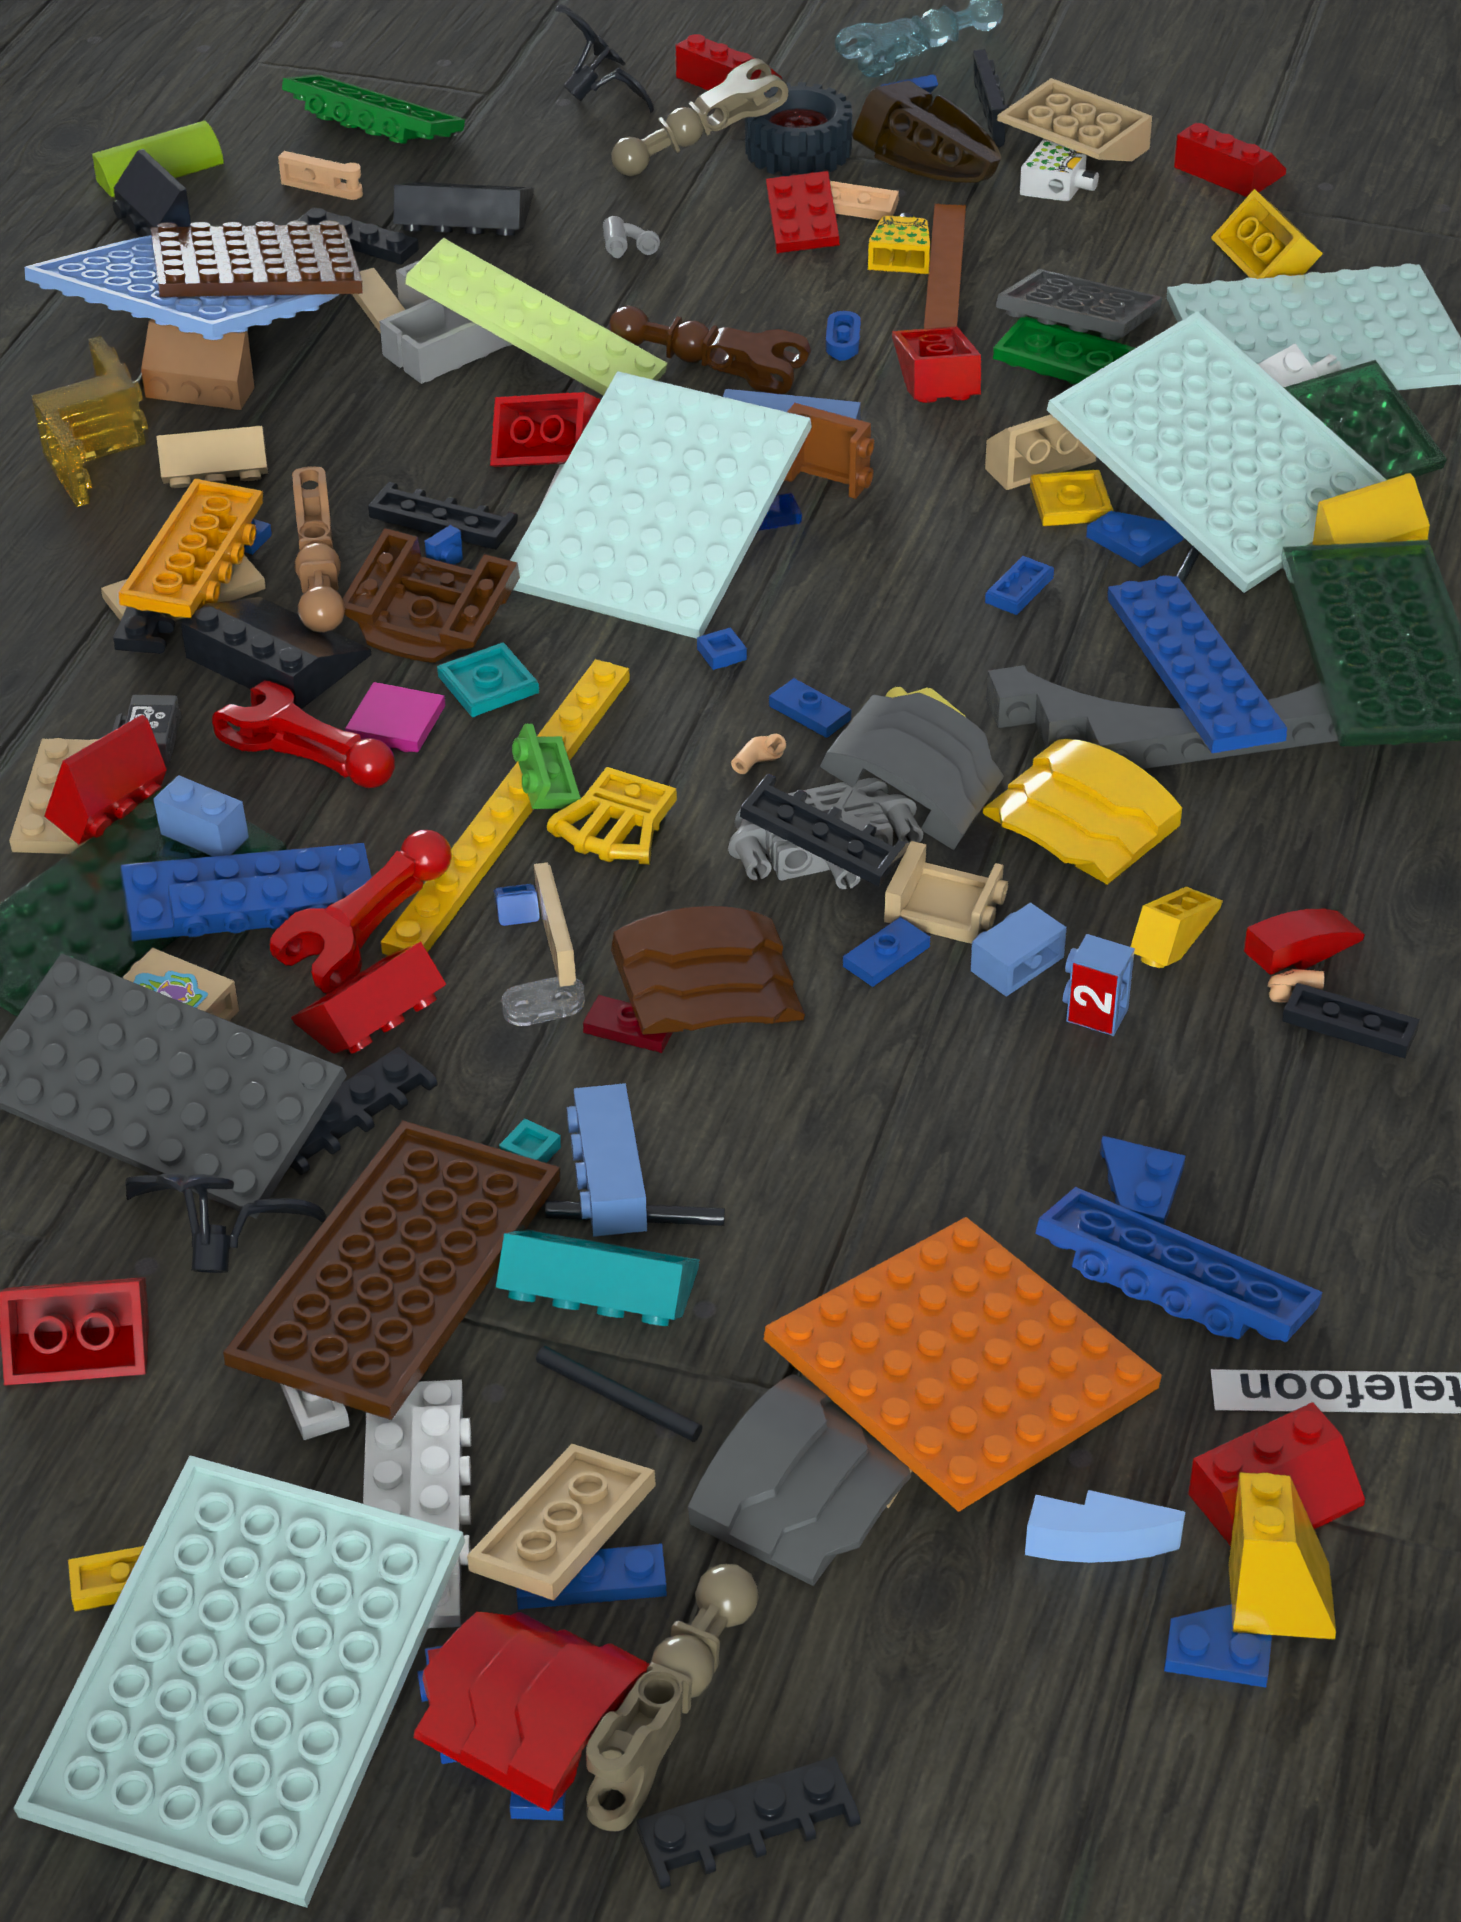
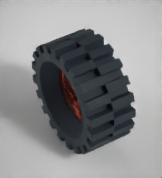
M798 82V86H791L790 83H786L788 98L784 104L765 115L745 118L746 155L748 154V160L751 163L755 162V167L760 170L767 167V173L775 174L777 171H780L782 176H791V173L801 175L823 172L824 169L832 172L837 169V164L843 166L846 163V158H850L852 150V104L849 100L846 101V96L842 93L836 95V90L829 87L823 90L820 84L807 87L805 82ZM772 87L767 93L764 92V96L773 97L778 89Z

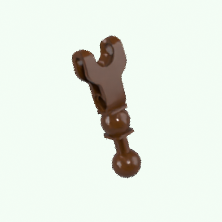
M623 306L611 315L608 325L609 331L636 346H639L644 341L666 345V358L671 359L676 354L679 359L688 363H697L702 360V366L709 365L717 371L743 377L755 390L773 394H785L790 390L794 383L793 368L803 366L811 352L809 342L804 336L786 330L772 329L761 333H753L727 327L717 329V326L713 325L709 331L704 324L698 321H685L682 323V317L679 316L676 317L670 327L649 322L646 314L635 306ZM792 346L799 350L800 354H794L784 349ZM772 374L780 375L783 381L776 380Z

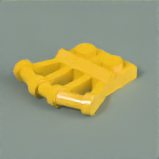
M606 767L581 799L551 816L547 823V831L555 837H563L574 846L576 852L582 854L592 852L598 854L599 858L606 862H612L614 859L639 860V864L650 865L654 830H659V823L677 801L676 788ZM594 812L580 831L572 825ZM610 818L618 820L604 840L596 837ZM635 825L642 827L640 844H621Z

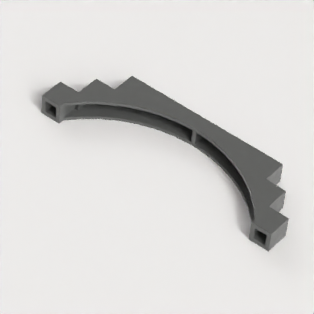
M1421 610L1386 615L1384 629L1379 638L1363 655L1349 666L1305 689L1268 700L1287 727L1286 741L1211 753L1182 708L1140 706L1083 694L1028 672L1025 665L988 670L986 701L998 728L1035 723L1046 748L1060 739L1086 741L1107 748L1132 761L1142 769L1392 733L1397 702L1413 699L1417 669L1432 667L1437 636Z

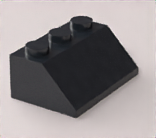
M144 149L138 150L113 188L115 201H113L112 205L116 217L119 220L122 219L129 226L130 230L139 237L151 236V227H158L160 223H175L177 227H190L191 219L186 188Z

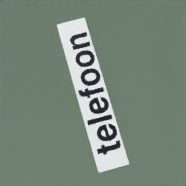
M1211 1369L1215 1410L1294 1411L1314 1402L1321 1412L1461 1413L1460 1372Z

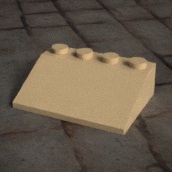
M1052 78L998 114L997 121L1099 160L1133 161L1150 149L1151 115Z

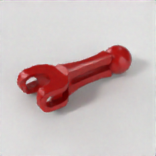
M262 681L250 689L251 707L228 704L216 711L212 716L214 733L223 743L241 751L255 752L271 749L275 752L311 759L333 769L345 778L349 776L355 784L364 788L382 786L391 778L395 769L394 755L384 742L372 738L362 740L360 734L343 731L317 720L294 704V695L289 688L271 681ZM227 722L240 727V731L234 730Z
M423 829L413 832L404 840L400 851H396L380 871L347 897L329 905L327 908H309L291 915L270 938L271 955L281 963L290 966L297 964L308 956L319 955L312 964L311 973L314 984L326 994L360 973L362 967L360 949L382 920L405 899L423 889V881L436 880L445 874L452 860L449 842L443 835L433 830Z

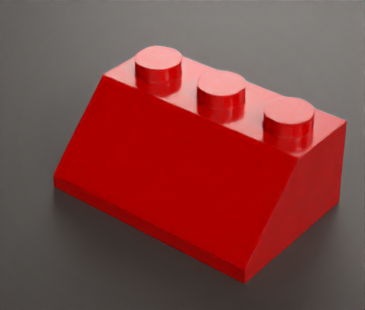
M690 35L687 39L676 45V78L709 91L723 83L727 75L734 68L755 58L751 57L748 53L731 49L725 44L706 39L703 35ZM770 68L772 75H776L782 79V77L778 73H776L772 68ZM760 69L752 73L751 80H756L760 77Z
M1194 123L1177 134L1174 168L1245 197H1248L1254 189L1261 192L1286 175V168L1272 153L1260 149L1258 145L1248 144L1235 139L1230 134L1210 129L1205 124Z
M586 392L495 397L490 466L565 464L601 400Z
M141 714L63 760L44 817L78 845L93 836L95 838L100 837L107 831L109 826L119 820L126 821L133 815L135 810L143 805H152L154 798L163 790L161 785L167 769L148 718Z
M420 941L387 955L291 1018L299 1028L334 1054L348 1049L353 1054L372 1043L373 1040L370 1034L379 1028L385 1033L404 1022L405 1018L402 1013L413 1007L417 1012L437 1000L434 992L447 984Z
M146 1277L10 1287L1 1290L0 1333L4 1385L147 1374L149 1316Z
M1314 1402L1193 1458L1188 1494L1230 1546L1239 1473H1270L1290 1476L1313 1529L1319 1528L1365 1504V1497L1343 1436Z

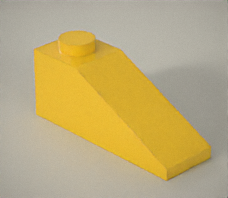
M1184 887L1147 903L1142 907L1130 947L1135 948L1134 954L1141 956L1143 963L1152 967L1164 968L1184 956L1219 911L1223 901L1189 887Z

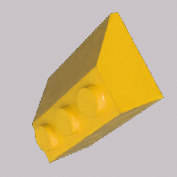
M1255 189L1211 237L1249 278L1262 279L1273 278L1277 275H1304L1323 254L1274 205Z
M1408 473L1318 502L1310 561L1334 584L1425 555L1430 525L1414 476Z

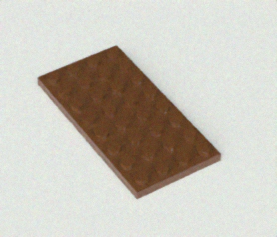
M402 1120L224 1350L225 1365L392 1420L498 1270L504 1233L526 1230L559 1183L560 1167Z

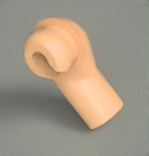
M776 733L769 736L754 737L731 761L732 768L739 774H746L755 763L775 761L783 755V751L786 749V741L783 736Z
M1292 969L1274 975L1269 979L1267 985L1270 988L1269 997L1273 1002L1286 1003L1292 994L1291 990H1294L1297 983L1323 990L1324 971Z

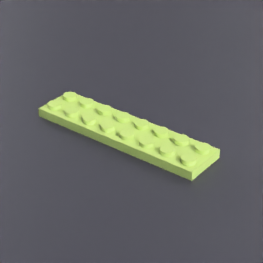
M445 238L433 247L406 274V285L603 396L617 371L656 381L666 371L667 362Z

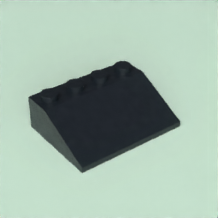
M427 182L394 185V224H403V230L422 231V225L434 226V232H453V227H465V233L484 234V228H495L497 235H515V229H523L534 194V187Z
M262 597L208 603L194 612L191 618H186L181 622L186 658L249 689H252L262 681H271L287 687L294 695V704L300 709L304 708L371 656L370 648L332 630L325 633L312 631L303 624L298 614Z

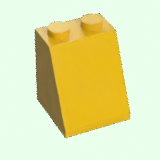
M1239 1473L1229 1558L1233 1632L1335 1639L1336 1626L1329 1562L1291 1477L1270 1473Z

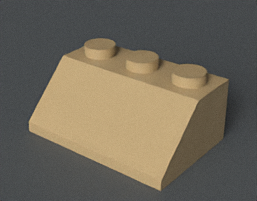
M1051 414L1006 428L989 438L986 444L985 469L1006 490L1030 483V476L1034 474L1060 473L1096 462V455Z
M262 426L157 436L161 478L164 484L170 483L171 488L188 487L194 479L225 483L227 477L240 476L241 481H254L261 479V474H268L266 445Z

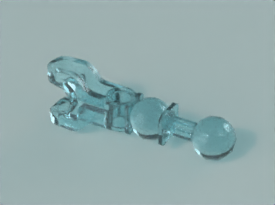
M971 0L968 9L956 13L944 5L941 6V10L932 9L927 11L921 18L915 15L912 19L901 18L884 24L858 23L842 29L837 34L835 49L846 59L858 58L859 71L867 77H876L891 72L895 64L900 60L920 54L931 47L943 46L950 39L953 42L958 41L960 29L973 26L981 31L994 29L1000 24L1004 9L1000 0ZM850 39H857V43L845 47ZM872 60L874 63L868 66L869 62Z

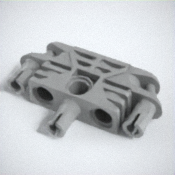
M867 778L858 780L854 787L849 786L845 782L803 790L807 792L805 803L825 813H828L835 806L842 810L839 820L863 831L867 824H871L877 827L874 837L891 846L893 842V829L898 837V841L901 839L907 842L908 846L909 842L905 836H908L910 841L919 843L923 839V831L914 818L917 810L916 803L901 794H887L888 786L880 779ZM796 792L788 793V794L791 795V796H793ZM740 810L736 814L734 823L737 831L730 839L728 851L732 857L741 859L746 874L750 879L757 880L754 868L757 869L761 879L769 875L772 867L765 856L767 854L779 880L831 870L836 885L840 889H846L847 887L843 877L846 878L850 888L859 883L860 877L741 818Z

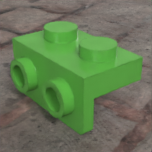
M524 724L518 738H515L513 741L512 753L514 760L519 763L522 773V788L525 793H528L532 809H563L581 799L562 736L537 737L533 724Z

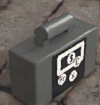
M132 695L127 716H122V713L118 714L115 717L112 731L143 714L149 720L165 766L169 767L180 719L182 718L177 696Z

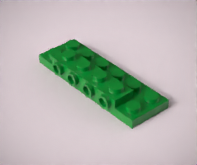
M317 74L283 78L282 90L293 93V98L305 101V110L316 114V118L329 121L335 119L340 122L341 126L348 128H358L359 126L361 129H365L367 134L382 136L384 134L392 142L405 144L408 139H434V135L450 137L451 133L464 131L465 119L326 76Z
M1025 316L1020 317L993 347V359L1005 362L1010 366H1018L1035 371L1040 375H1049L1066 380L1068 383L1076 385L1135 348L1083 332L1073 331L1059 325L1043 324L1038 322L1037 319Z

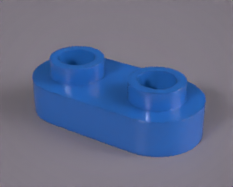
M838 311L828 317L826 352L833 358L844 361L859 352L861 329L859 315L850 311Z

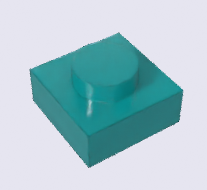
M524 1118L502 1141L499 1149L547 1163L561 1148V1136Z

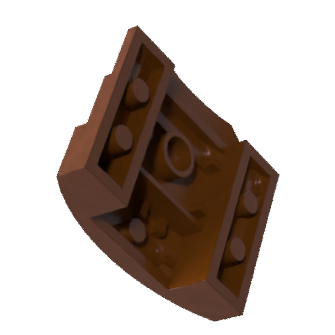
M384 528L343 597L345 604L344 615L358 623L367 645L403 658L435 663L459 649H468L475 646L486 625L490 624L499 606L507 602L520 578L518 563L484 554L476 569L471 570L421 556L417 536Z
M698 906L654 914L625 925L613 933L611 952L642 1035L679 1032L684 1029L694 1031L705 1027L730 1023L755 1022L773 1024L804 1020L805 1013L794 990L793 978L782 955L783 944L771 918L750 910L734 907Z

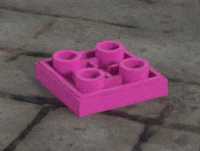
M373 682L345 730L360 734L362 740L368 738L377 739L384 742L388 747L397 748L403 752H419L445 707V695Z

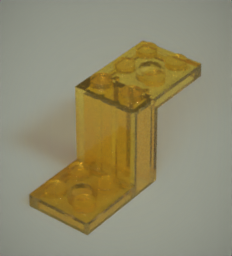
M102 336L88 339L95 378L32 395L43 454L76 507L90 503L87 489L92 488L87 469L83 468V462L146 444L143 430L148 429V425L143 411L139 409L138 402L143 400L140 386L136 380H131L126 364H120L115 348H109Z

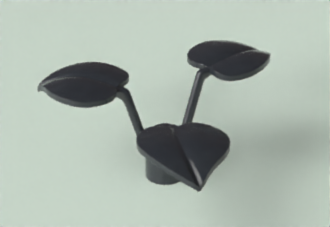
M559 4L555 11L567 14L583 32L587 41L577 65L572 69L574 73L565 82L564 87L579 101H582L592 89L596 92L600 86L612 79H617L624 82L634 93L647 102L650 113H652L654 105L646 90L633 76L617 67L616 71L596 82L599 76L594 70L604 58L618 62L623 66L626 63L615 50L609 48L606 41L597 35L581 16L570 8ZM593 44L594 55L599 57L590 67L585 64L582 68Z
M182 1174L142 1175L128 1177L125 1180L127 1200L145 1193L166 1189H175L184 1193L192 1233L193 1253L191 1271L228 1273L229 1249L238 1248L239 1235L247 1217L252 1214H300L316 1218L322 1223L327 1219L323 1209L309 1201L293 1198L255 1200L253 1203H247L242 1207L231 1235H226V1226L209 1224L207 1189H234V1182L232 1180L206 1174H195L188 1177ZM192 1189H195L199 1194L200 1225L198 1223Z

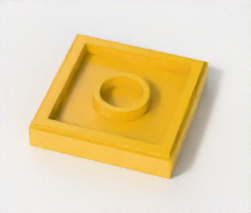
M1100 470L1034 474L1030 476V487L1043 526L1092 523L1109 511H1113Z

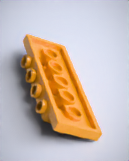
M194 479L119 591V605L133 607L141 611L149 610L170 614L173 617L191 618L196 609H200L208 603H216L220 595V584H228L231 580L232 565H240L242 563L244 545L252 546L254 543L256 526L252 524V520L263 504V491Z

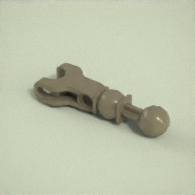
M759 58L751 59L734 68L727 75L723 83L699 96L695 103H688L690 108L680 107L675 109L668 115L666 122L662 117L659 118L658 121L662 129L642 140L631 136L621 138L614 144L611 152L613 166L623 175L631 177L639 175L647 168L650 156L668 146H671L676 153H679V146L688 147L694 145L700 140L703 132L708 136L710 131L722 130L743 118L762 116L778 108L788 98V87L781 78L771 74L770 67ZM760 69V77L756 80H751L752 73ZM772 87H778V91L773 97L764 96V92ZM716 108L712 115L707 116L710 110Z
M720 1564L711 1567L700 1577L695 1592L696 1602L700 1611L692 1624L688 1625L681 1621L674 1622L671 1627V1637L666 1638L655 1648L650 1665L647 1668V1673H644L638 1679L620 1708L615 1712L610 1711L602 1718L589 1739L586 1748V1767L590 1773L596 1776L587 1792L586 1813L588 1820L596 1827L607 1831H622L632 1823L649 1795L663 1756L680 1729L682 1713L687 1714L689 1712L691 1698L699 1696L709 1687L713 1674L719 1666L720 1641L718 1638L725 1627L743 1624L754 1614L759 1600L758 1588L752 1574L739 1565ZM611 1789L618 1790L624 1794V1804L615 1810H605L600 1805Z

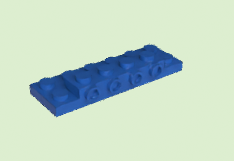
M364 843L121 865V879L132 941L178 936L198 937L204 934L220 932L240 933L245 930L261 928L278 929L295 912L309 908H327L329 905L347 897L372 878Z
M1077 1187L1072 1189L1039 1218L1035 1234L1049 1239L1051 1244L1058 1248L1076 1251L1072 1267L1080 1270L1087 1279L1110 1283L1121 1288L1128 1297L1143 1301L1149 1300L1162 1306L1168 1314L1204 1324L1211 1333L1223 1337H1233L1239 1340L1251 1327L1256 1329L1265 1338L1287 1342L1316 1311L1323 1293Z

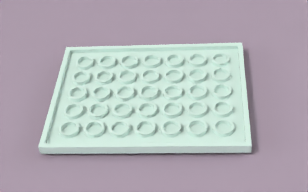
M1403 264L1401 266L1385 268L1374 266L1363 270L1342 269L1338 272L1329 273L1310 272L1306 275H1277L1273 278H1245L1239 281L1228 282L1217 280L1206 284L1194 285L1184 283L1179 286L1167 287L1166 298L1177 323L1198 311L1256 364L1295 343L1311 365L1324 359L1329 354L1336 356L1337 359L1329 364L1331 366L1339 361L1341 373L1323 382L1333 396L1461 384V337L1420 265Z
M1198 311L1049 400L1047 411L1243 593L1312 548L1319 501L1386 481L1379 472Z
M617 371L510 561L518 563L520 578L513 590L696 639L703 636L812 428L811 419Z
M189 1456L14 1806L17 1816L307 1908L464 1546L463 1532Z

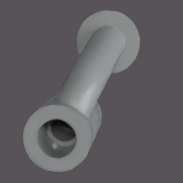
M618 216L608 217L603 222L605 247L607 252L614 258L622 257L627 250V237L634 238L639 251L646 255L654 254L660 246V238L657 233L644 231L636 225L624 223Z

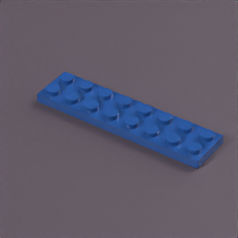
M1160 576L1155 580L1142 582L1127 581L1121 585L1108 587L1107 600L1211 753L1286 741V725L1178 576Z

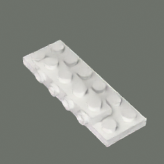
M462 1380L418 1382L392 1420L366 1412L363 1504L462 1531V1525H471L470 1495H462V1486L471 1485L470 1456H462V1447H471L470 1418H463ZM464 1535V1546L428 1628L461 1626V1565H468L467 1555L471 1552L469 1535Z

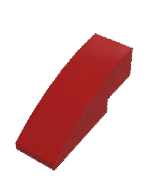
M1303 909L1280 914L1247 927L1244 952L1269 975H1273L1291 965H1294L1297 969L1305 970L1363 941L1365 934L1336 910Z

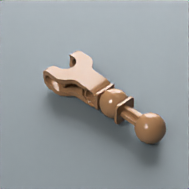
M303 467L295 469L292 474L300 549L295 559L294 568L301 581L303 593L299 601L298 613L306 627L315 632L325 633L334 630L342 622L345 614L344 601L339 592H337L341 561L335 549H333L325 470L322 467ZM309 480L318 483V487L311 490L304 489L301 486Z

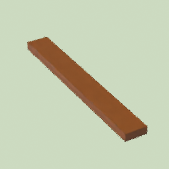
M934 205L924 329L955 327L958 325L966 205Z

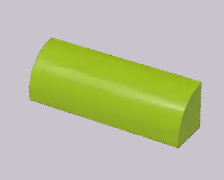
M205 120L92 154L96 181L111 197L115 196L113 188L136 152L144 149L174 178L224 164L217 137Z

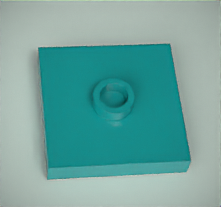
M504 642L437 666L438 677L471 717L539 693V682Z

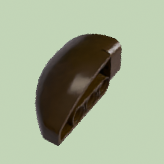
M911 81L879 86L869 93L855 125L853 139L875 152L874 157L876 159L919 176L950 182H980L988 180L996 172L1001 155L993 139L972 117L941 95L936 96L932 104V94Z

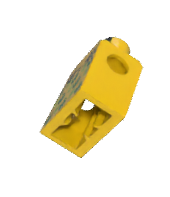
M902 213L899 216H883L869 239L868 270L929 274L930 238L927 220L915 218L910 213Z

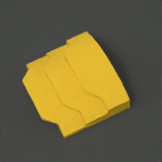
M1060 739L1034 757L1033 766L1008 784V789L986 805L983 808V814L1000 823L1003 828L1033 840L1064 863L1076 864V867L1108 885L1180 826L1182 807L1155 778L1125 757L1090 742Z

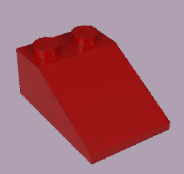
M957 326L892 331V339L905 385L914 400L917 399L918 402L922 403L936 402L937 398L950 397L953 400H967L970 398V395L981 394V354Z

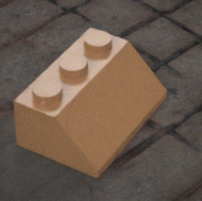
M150 319L141 367L146 398L236 410L243 408L255 388L247 331L240 333L230 332L223 334L222 339L208 340L203 338V334L181 332L177 326L159 325L155 323L154 319Z

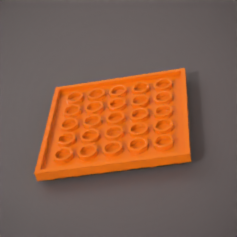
M967 1217L768 1324L765 1327L763 1339L958 1512L1159 1389L1162 1377L1153 1367Z

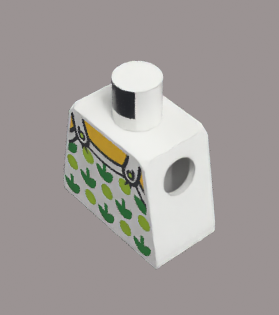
M1043 140L1021 167L1020 195L1069 201L1079 188L1094 191L1098 184L1099 173L1086 170L1087 156L1060 144Z

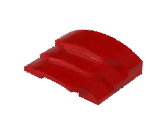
M476 1612L448 1639L424 1669L422 1679L430 1706L416 1727L413 1738L549 1812L575 1780L582 1750L588 1744L602 1718L610 1711L615 1712L620 1708L638 1679L644 1673H647V1668L650 1664L611 1643L598 1647L565 1629L556 1631L522 1612L512 1615Z

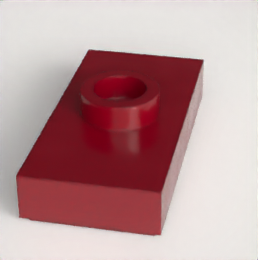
M602 995L597 996L583 1021V1033L659 1053L663 1052L673 1032L642 1035L631 1003Z

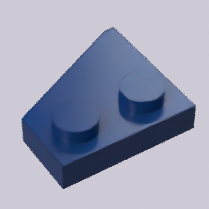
M1109 511L1087 525L1086 534L1087 538L1138 567L1144 566L1185 539L1166 521L1116 511Z
M1103 1136L1100 1153L1101 1157L1105 1158L1107 1164L1109 1185L1111 1191L1116 1196L1115 1204L1165 1225L1184 1170L1186 1156Z
M1232 1604L1171 1618L1164 1671L1266 1687L1272 1635L1233 1632Z

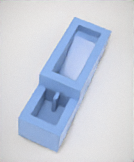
M1088 1490L1084 1505L1036 1495L1027 1525L1025 1555L1057 1561L1092 1563L1133 1560L1180 1549L1185 1512Z

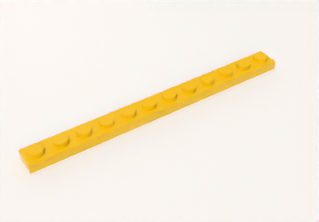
M595 659L537 737L562 736L570 761L629 682V668ZM518 762L451 848L452 860L445 874L436 880L426 881L423 889L417 893L382 939V954L390 955L420 941L428 952L534 810L532 809L528 793L523 791L522 773Z

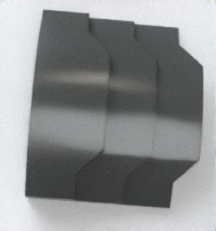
M913 693L894 698L872 695L827 751L820 765V768L851 787L855 786L867 770L929 808L931 811L921 827L922 831L952 850H955L1004 777L998 766L991 759L985 732L956 710L922 693Z
M792 1374L769 1389L748 1410L724 1441L704 1473L688 1505L690 1525L814 1586L837 1554L845 1553L861 1546L884 1509L911 1479V1472L907 1465L900 1461L816 1385Z

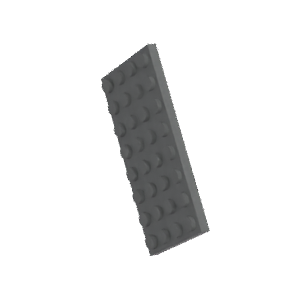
M62 953L0 1041V1109L153 1175L182 1174L188 1177L195 1174H206L230 1179L234 1182V1189H207L208 1198L239 1212L247 1203L271 1197L347 1076L341 1066ZM260 1213L252 1214L250 1216L257 1219Z

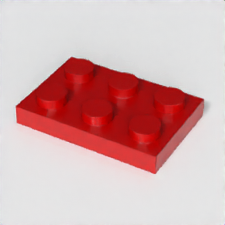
M828 171L766 179L777 253L840 245Z

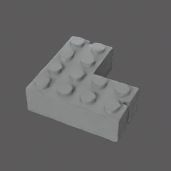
M419 261L396 270L398 299L406 310L379 321L382 353L384 357L399 368L403 367L404 371L419 383L432 381L435 377L451 370L459 369L463 365L478 358L486 357L503 347L513 345L406 285V274Z

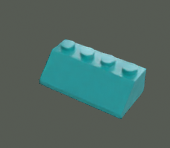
M526 1229L525 1231L504 1233L496 1288L509 1290L508 1298L514 1300L535 1302L536 1295L553 1298L552 1306L579 1310L580 1303L598 1306L597 1314L624 1318V1313L627 1311L642 1314L641 1322L668 1326L669 1319L675 1320L683 1317L700 1260Z

